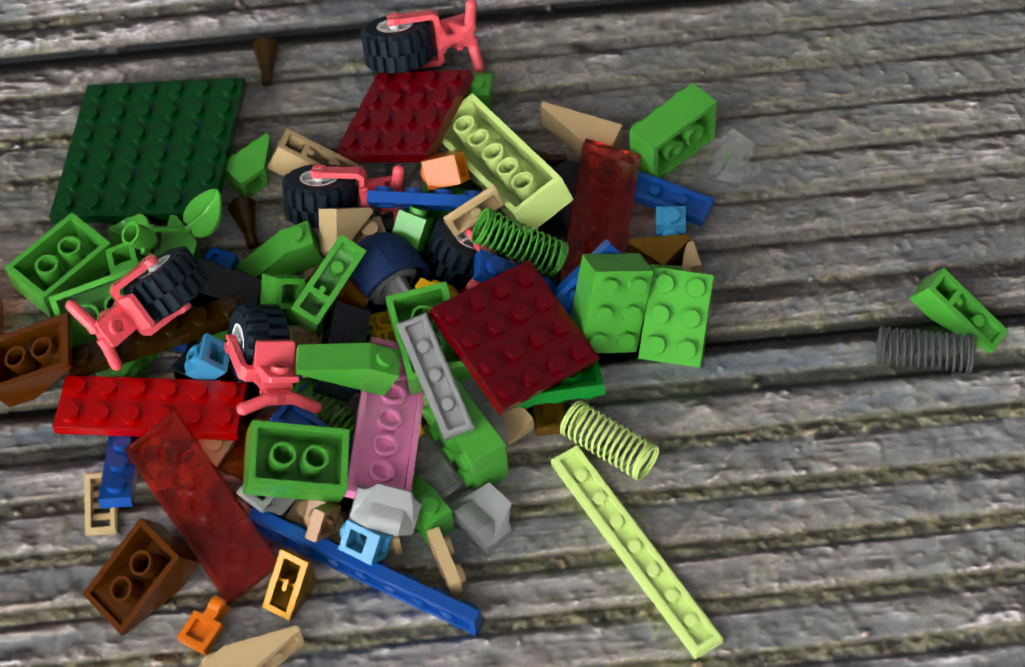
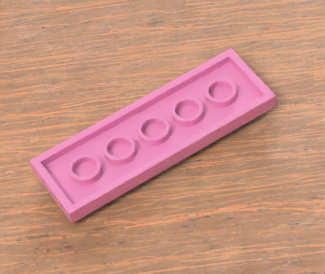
M372 336L369 343L398 350L396 342ZM400 356L399 377L385 396L365 391L360 392L348 464L347 492L344 497L354 499L358 484L373 487L379 483L407 491L412 489L424 392L410 395Z

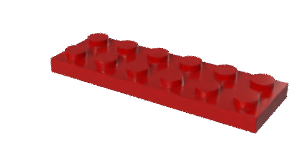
M66 375L52 427L55 434L239 441L244 416L239 415L236 409L238 404L247 401L249 386L248 383H240L239 381Z

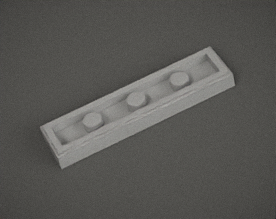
M424 313L396 324L444 442L473 431V422L427 314Z

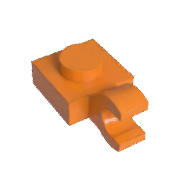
M214 595L203 614L194 610L177 635L178 641L207 656L224 630L222 623L219 621H222L230 610V607L225 605L227 601Z

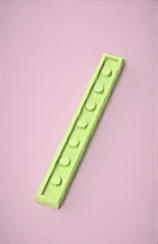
M576 445L551 459V466L696 660L722 644L723 637L580 447Z

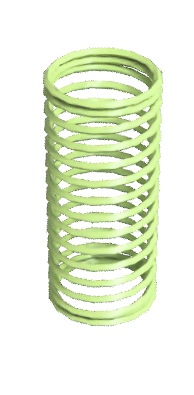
M582 400L572 404L560 425L561 435L564 437L568 436L569 440H574L576 444L579 443L587 451L591 450V453L597 454L599 458L603 457L605 462L609 461L610 465L614 464L615 468H620L628 476L632 475V478L637 481L642 480L650 472L659 454L658 445L652 442L647 443L646 438L641 440L640 435L635 436L634 431L630 432L629 428L624 429V426L622 424L618 425L617 421L612 422L611 417L606 418L605 414H601L599 410L595 411L594 407L589 408V404ZM578 408V410H577L576 413L574 414L573 418L571 419V422H570V424H569L568 430L565 432L566 425H567V423H568L570 417L572 416V414L574 413V411ZM592 409V413L586 420L581 432L578 435H576L578 428L584 422L588 412ZM596 413H598V416L591 425L587 435L582 439L583 433L590 425L593 416ZM604 417L593 438L588 442L589 436L596 428L599 420ZM609 420V424L607 428L604 430L602 436L600 437V440L594 445L596 438L602 431L605 423ZM615 424L614 430L609 435L606 443L600 449L602 441L608 434L611 426ZM621 427L620 433L614 440L611 448L606 452L608 444L613 439L616 431ZM625 431H627L625 438L618 447V450L612 455L613 449L619 442L622 434ZM633 434L630 443L627 445L624 453L620 456L619 459H617L627 439ZM639 438L629 458L624 462L625 456L633 442ZM644 442L643 448L639 452L636 460L630 465L632 457L636 453L639 446ZM652 450H653L652 456H651V458H650L648 464H647L646 467L643 469V471L638 475L639 470H640V469L643 467V465L646 463V461L648 460V458H649V456H650V454H651V452H652Z

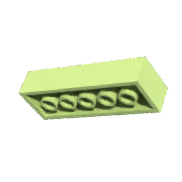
M473 93L462 101L439 148L442 151H464L470 180L482 192L494 184L505 203L499 209L509 219L513 218L515 221H520L521 224L525 223L527 227L531 226L534 230L574 200L562 177Z

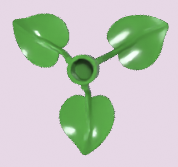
M210 189L196 196L187 205L183 213V220L187 224L185 227L155 226L150 224L148 218L142 214L125 218L121 222L106 228L112 246L124 243L140 250L142 255L148 256L151 254L150 250L154 249L157 245L158 237L155 234L156 232L188 233L192 231V234L197 238L208 237L217 229L222 217L221 193L218 189Z

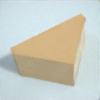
M368 207L319 208V251L323 255H327L340 234L352 241L374 211Z

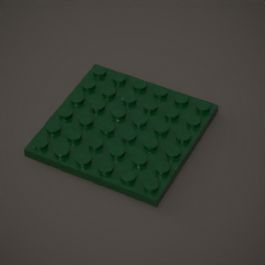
M244 77L87 85L49 215L51 222L58 224L71 212L85 223L121 222L125 218L138 214L146 216L149 221H168L170 215H176L179 220H183L185 208L196 196L210 189H218L222 194L228 160L231 156L247 88Z

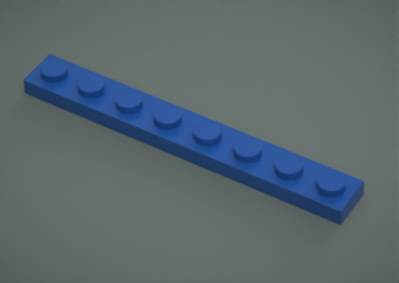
M253 507L247 516L253 532L477 636L483 626L481 611H479L476 605L466 600L460 602L451 598L446 591L439 587L430 588L425 586L415 576L407 573L404 575L397 573L383 561L369 565L339 550V545L330 537L317 543L305 538L307 528L298 522H287L275 513H261Z

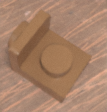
M309 500L303 523L308 526L305 538L317 543L333 535L342 505L336 502Z

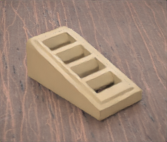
M103 472L84 473L86 536L118 534L119 508H110V513L94 514V509H100L99 502L94 503V498L99 497V491H94V489L101 486ZM110 520V526L93 527V521Z

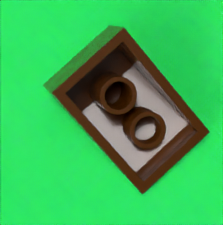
M68 312L0 336V401L8 407L36 399L72 368L71 315Z
M140 517L82 595L120 635H125L181 590L201 563L162 524Z

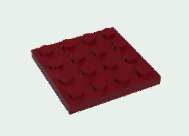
M470 70L377 73L335 153L355 163L422 162L434 156L474 79L473 74Z
M530 260L432 307L428 313L499 416L589 368L600 359Z

